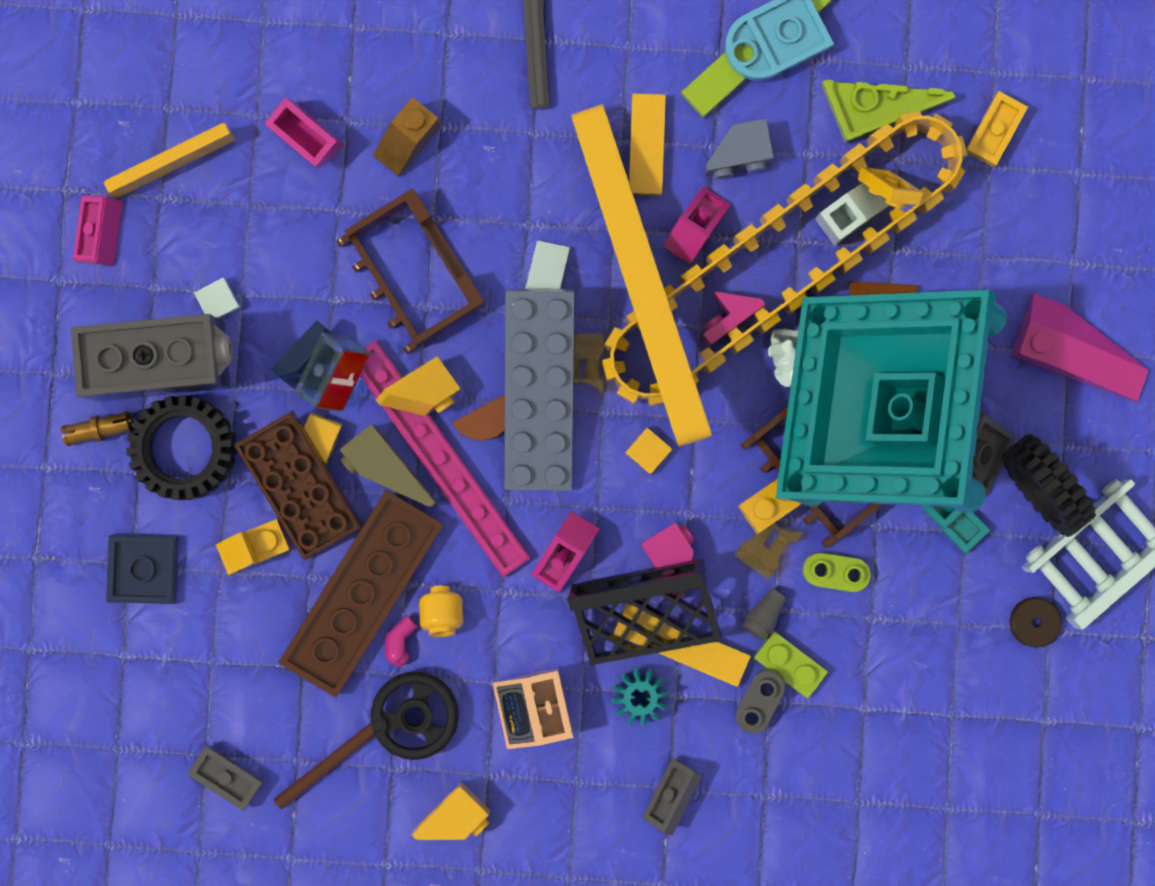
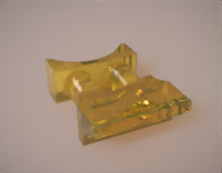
M574 334L573 384L588 383L596 387L601 393L603 392L604 379H599V359L604 351V334ZM579 359H586V379H579Z
M773 523L762 532L754 533L750 539L743 541L734 555L769 580L778 568L779 556L790 541L796 543L802 535V531L787 532L779 528L776 523ZM775 529L779 532V535L768 549L763 544Z

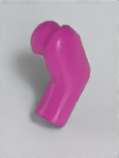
M408 615L385 636V657L389 663H393L396 667H401L407 663L409 655L405 651V639L418 627Z

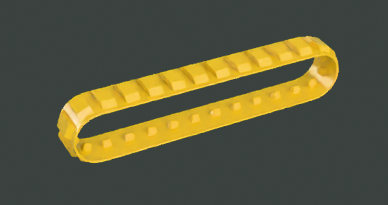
M920 111L900 115L895 122L894 128L886 123L870 135L866 141L868 144L867 148L859 143L843 155L840 160L842 165L840 168L832 163L816 175L813 180L815 184L813 188L804 184L789 195L786 200L789 206L785 209L780 204H777L762 215L759 220L762 226L758 229L750 224L733 238L735 246L731 249L723 244L707 256L708 266L704 269H701L696 264L680 276L681 286L674 289L669 284L664 288L671 311L678 307L675 301L676 297L690 287L696 293L705 287L702 278L718 267L723 273L732 267L729 261L730 257L744 247L750 253L759 247L756 238L772 227L777 233L786 227L783 218L796 208H800L804 213L813 207L810 198L823 188L828 189L831 193L840 187L837 178L850 168L859 173L861 167H867L864 158L878 147L885 153L893 148L892 137L904 132L906 137L909 138L917 136V131L926 133L927 138L934 142L937 140L943 148L940 150L942 158L947 159L948 169L941 168L937 178L943 184L938 189L931 192L926 187H923L920 190L923 192L920 205L913 206L907 212L902 211L900 208L892 210L889 214L893 222L880 232L869 227L862 233L866 242L852 253L845 247H842L835 253L839 262L825 273L818 267H815L808 273L812 281L798 293L790 287L781 293L785 302L771 313L763 307L754 313L758 322L744 333L736 327L727 333L731 342L720 351L714 353L709 347L702 351L700 354L704 362L691 371L695 384L699 382L695 374L702 369L708 375L727 361L723 355L726 351L730 349L736 355L754 341L750 333L757 330L763 335L781 321L778 315L781 310L790 315L802 306L803 297H807L805 293L808 290H811L815 295L836 280L833 275L835 270L841 275L845 274L863 260L859 252L863 250L868 255L872 254L890 240L887 234L889 230L895 235L899 234L917 220L915 211L923 216L944 200L942 192L950 194L956 188L965 173V170L961 167L962 160L968 155L963 136H957L956 132L951 128L952 122L936 113L931 117L922 116ZM633 311L625 318L628 325L623 330L615 327L604 344V347L611 351L610 357L602 360L606 381H615L619 387L616 395L633 405L637 399L647 400L649 407L664 404L658 383L649 385L650 393H642L637 391L640 385L639 382L631 378L625 384L618 375L625 372L626 369L624 361L614 362V352L616 349L625 352L630 344L624 338L625 335L636 327L640 330L635 312Z

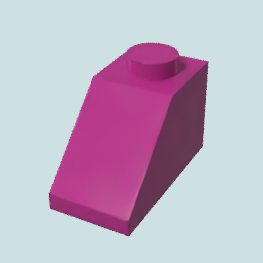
M703 186L681 215L663 246L676 257L691 264L731 204Z
M571 511L531 576L560 593L593 541L599 528Z
M676 522L640 544L654 567L657 568L692 561L694 551L690 544L694 543L695 540L685 525L678 527Z

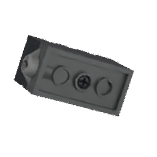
M211 314L71 327L77 397L98 402L162 394L231 389L229 364L233 361L232 341L226 334L225 322L220 319L218 320Z

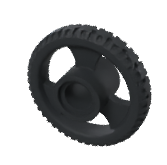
M405 672L389 679L377 692L371 707V725L377 740L388 752L403 759L419 760L439 753L451 741L458 725V705L451 689L441 679L426 672ZM411 684L413 697L403 701L397 713L385 712L383 707L389 695L397 688ZM434 691L439 693L446 705L447 721L445 727H438L431 722L432 711L426 701L428 696ZM411 707H419L423 710L425 717L422 722L411 724L406 720L405 712ZM398 727H401L409 734L422 733L426 740V746L406 747L394 741L389 735Z

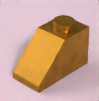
M412 97L390 123L373 156L400 177L441 127L439 118Z

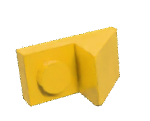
M279 519L272 520L246 532L237 533L216 544L228 575L291 550Z

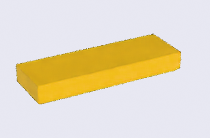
M632 94L629 184L633 195L662 196L666 95Z

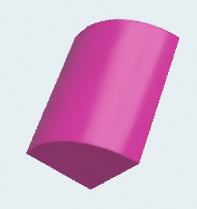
M284 98L264 123L316 168L328 163L345 145L300 105L288 98Z

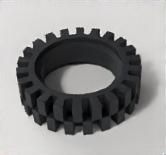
M187 395L164 397V400H156L150 403L152 405L150 408H144L139 413L141 415L139 420H134L131 425L134 427L132 434L128 433L127 441H130V448H126L127 456H131L132 462H129L131 470H135L137 473L136 479L139 482H143L147 490L157 493V496L172 500H193L194 498L206 496L210 491H215L219 488L218 485L221 482H225L228 478L227 473L229 469H233L235 462H232L233 455H236L237 449L234 447V441H236L235 433H232L230 429L232 426L219 409L207 401ZM184 416L198 420L206 428L212 441V454L208 464L199 474L180 480L167 476L159 469L152 454V443L158 429L165 422Z
M1026 434L1001 454V459L1004 462L1003 465L1009 471L1008 475L1016 482L1015 486L1017 489L1024 493L1023 497L1027 502L1030 501L1033 504L1032 508L1037 513L1040 512L1042 518L1047 523L1049 522L1051 527L1058 530L1060 534L1071 537L1096 517L1094 513L1096 512L1095 508L1091 505L1092 501L1085 495L1087 492L1084 487L1077 483L1079 481L1075 474L1071 475L1066 463L1062 464L1059 456L1055 452L1051 453L1049 446L1046 443L1042 444L1039 438H1034L1032 434Z

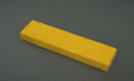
M221 123L105 180L104 185L108 193L117 199L236 139L231 129L225 123Z
M626 603L622 615L632 619L638 607ZM643 611L636 623L652 631L659 619ZM618 622L613 634L620 637L626 626ZM663 623L657 635L666 640L675 639L680 631ZM632 629L625 637L626 640L638 645H643L647 639ZM720 642L659 652L663 656L738 687L751 657Z

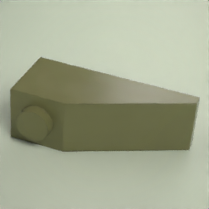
M370 424L340 449L344 455L341 462L352 475L358 472L360 476L426 506L433 507L437 504L436 500L375 425Z

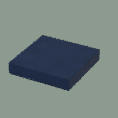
M109 535L106 602L176 604L178 537Z

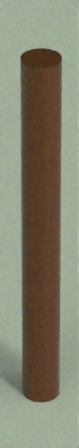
M371 722L275 797L274 801L280 809L285 808L372 739L375 734Z

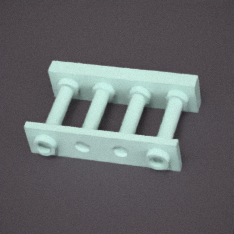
M1115 479L1106 485L1101 491L1104 495L1092 505L1096 511L1094 512L1096 517L1071 537L1058 534L1045 547L1042 545L1035 547L1026 555L1025 558L1028 561L1021 567L1025 572L1034 573L1037 569L1043 572L1071 605L1070 610L1072 612L1066 619L1076 629H1085L1155 568V527L1125 494L1135 485L1131 479L1121 481ZM1113 503L1119 506L1146 537V544L1148 546L1139 554L1137 552L1132 553L1100 516ZM1089 524L1122 561L1120 565L1123 568L1114 576L1111 574L1107 575L1075 538ZM1063 547L1071 553L1097 583L1095 585L1097 591L1089 598L1086 596L1081 597L1049 560Z

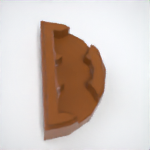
M505 394L452 422L453 426L460 434L472 440L486 441L498 437L505 431Z

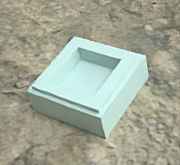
M224 277L194 292L204 314H211L218 320L241 308Z

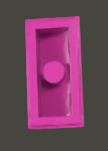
M82 195L73 254L74 262L114 266L123 207L121 200L107 196Z

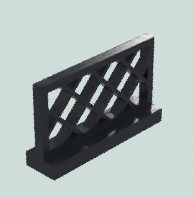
M703 559L572 584L567 600L570 610L575 612L590 664H601L721 641L722 634L705 577L706 568ZM700 588L702 600L697 607L681 599L685 590ZM661 595L671 601L664 613L648 605L652 597ZM629 602L638 607L632 619L615 611L619 603ZM675 605L692 613L685 625L669 617ZM596 608L606 615L598 626L586 619L584 610ZM643 611L659 619L652 631L636 623ZM610 617L626 626L620 637L603 629ZM699 617L710 623L712 632L699 634L689 627L695 618ZM663 623L680 631L675 639L666 640L657 635ZM631 629L647 638L643 645L633 646L624 641ZM598 635L615 644L611 651L596 653L594 641Z

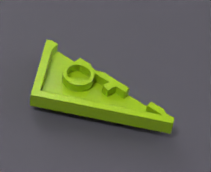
M825 80L821 83L845 143L875 132L886 123L889 125L895 124L900 115L916 111L923 113L955 99L953 91L948 92L936 88L924 90L907 88V86L879 84L876 86L864 82L852 84L833 82V80Z

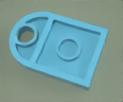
M773 0L741 16L732 24L725 40V55L730 67L738 75L753 81H763L773 78L833 48L834 43L812 0ZM738 46H748L753 52V58L748 62L739 61L734 54V50Z

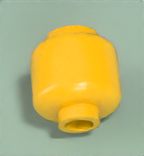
M449 586L431 587L430 593L423 595L419 600L420 627L428 631L431 637L455 635L456 630L461 628L464 622L462 597L455 592H451Z

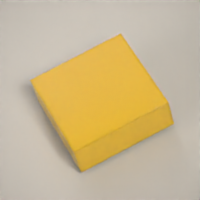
M646 428L625 454L651 475L672 448L649 428Z

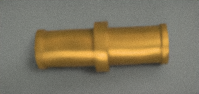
M128 411L106 417H100L99 415L91 416L88 421L63 425L61 432L67 433V435H62V439L67 447L91 440L102 442L108 436L133 432L134 427L128 424L133 422Z

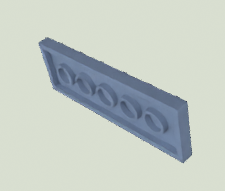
M574 289L505 290L504 490L572 491Z

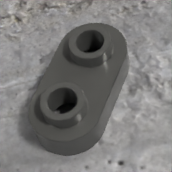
M765 668L754 675L736 711V722L743 731L755 734L767 727L786 687L785 679L780 672L775 669ZM769 683L773 686L774 690L771 693H766L762 690L761 685ZM750 712L756 713L759 720L751 722L747 719L746 715Z

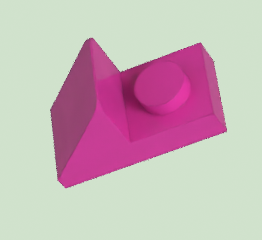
M714 292L712 297L727 316L723 319L719 314L706 323L704 327L707 331L701 336L708 347L712 346L727 335L729 331L739 326L754 315L756 311L764 307V301L759 298Z

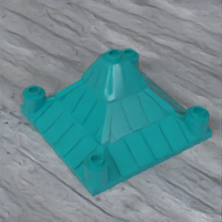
M991 290L803 297L775 498L781 501H796L810 507L818 506L823 502L948 506L964 513L978 510L984 503L986 493L983 483L972 477L981 406L980 399L983 390L984 366L986 364L988 348L987 341L988 337L995 336L1001 332L1007 320L1004 307L995 302L996 294Z

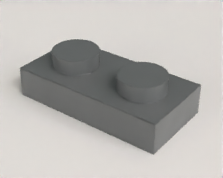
M208 744L203 748L187 773L188 776L242 811L246 810L264 780Z
M672 758L642 819L663 833L672 836L702 774L685 763Z

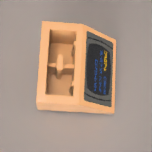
M559 668L493 682L507 749L540 746L573 738V730Z

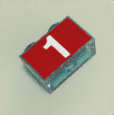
M322 332L294 392L316 409L343 412L371 353L351 337Z

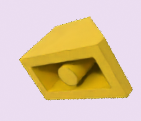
M437 356L384 389L376 401L380 406L426 416L434 410L440 414L455 403L452 398L460 390V387Z
M461 782L414 829L412 836L416 840H465L471 833L476 837L489 824L486 817L489 815L490 809Z

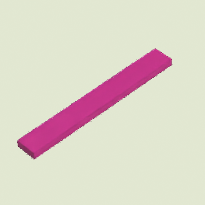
M376 339L357 352L369 355L360 376L376 399L384 389L403 378ZM382 406L502 577H505L529 560L531 557L429 414L426 416Z

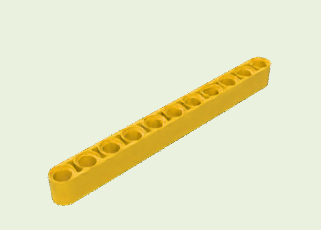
M600 104L571 114L677 444L681 447L711 437L712 432L604 106Z

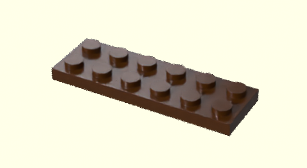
M385 489L278 663L336 698L442 529L443 524Z

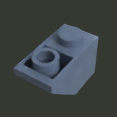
M766 118L732 125L707 162L704 169L705 177L714 175V179L718 180L734 176L733 171L746 169L747 173L766 170V165L771 164L774 159Z

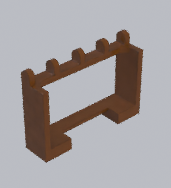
M413 188L344 230L346 234L336 241L339 247H343L349 242L353 243L362 257V260L352 266L353 270L357 273L368 267L380 288L370 294V297L374 301L385 295L398 316L387 323L390 329L403 323L412 337L413 342L403 348L406 354L413 352L486 306L483 298L462 268ZM407 206L469 302L463 308L419 335L358 240L359 236Z
M788 405L740 444L745 450L755 442L769 459L759 468L763 473L773 465L779 472L780 460L761 437L787 416ZM868 503L838 529L835 528L818 506H807L811 512L802 521L807 525L817 517L831 534L821 543L827 548L836 540L842 539L883 504Z

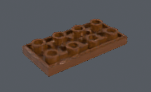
M294 410L234 444L303 560L363 526Z

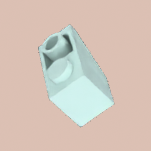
M862 183L820 212L815 220L835 246L886 209L889 205L885 203V199L882 196L870 193L868 191L869 187Z

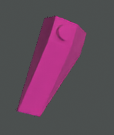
M1032 294L1010 357L1138 402L1149 370L1066 305Z

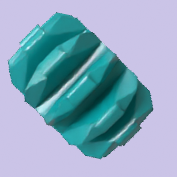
M634 668V680L631 681L628 675L623 673L621 678L626 683V686L624 687L620 684L613 685V690L622 693L623 696H615L611 700L612 704L624 703L616 711L619 717L630 711L627 719L628 724L632 725L636 715H639L641 725L646 726L647 719L645 715L650 714L653 720L658 721L660 717L654 708L667 709V704L659 701L658 698L669 696V692L665 689L656 691L664 683V680L659 677L650 683L653 676L652 670L648 669L644 679H640L639 668ZM638 689L640 692L647 690L649 692V695H646L648 701L643 705L639 701L634 704L631 699L635 698L632 693L634 690Z

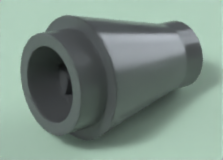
M770 588L766 595L743 617L745 622L742 628L754 637L765 641L768 635L772 636L782 607L787 600L786 597Z

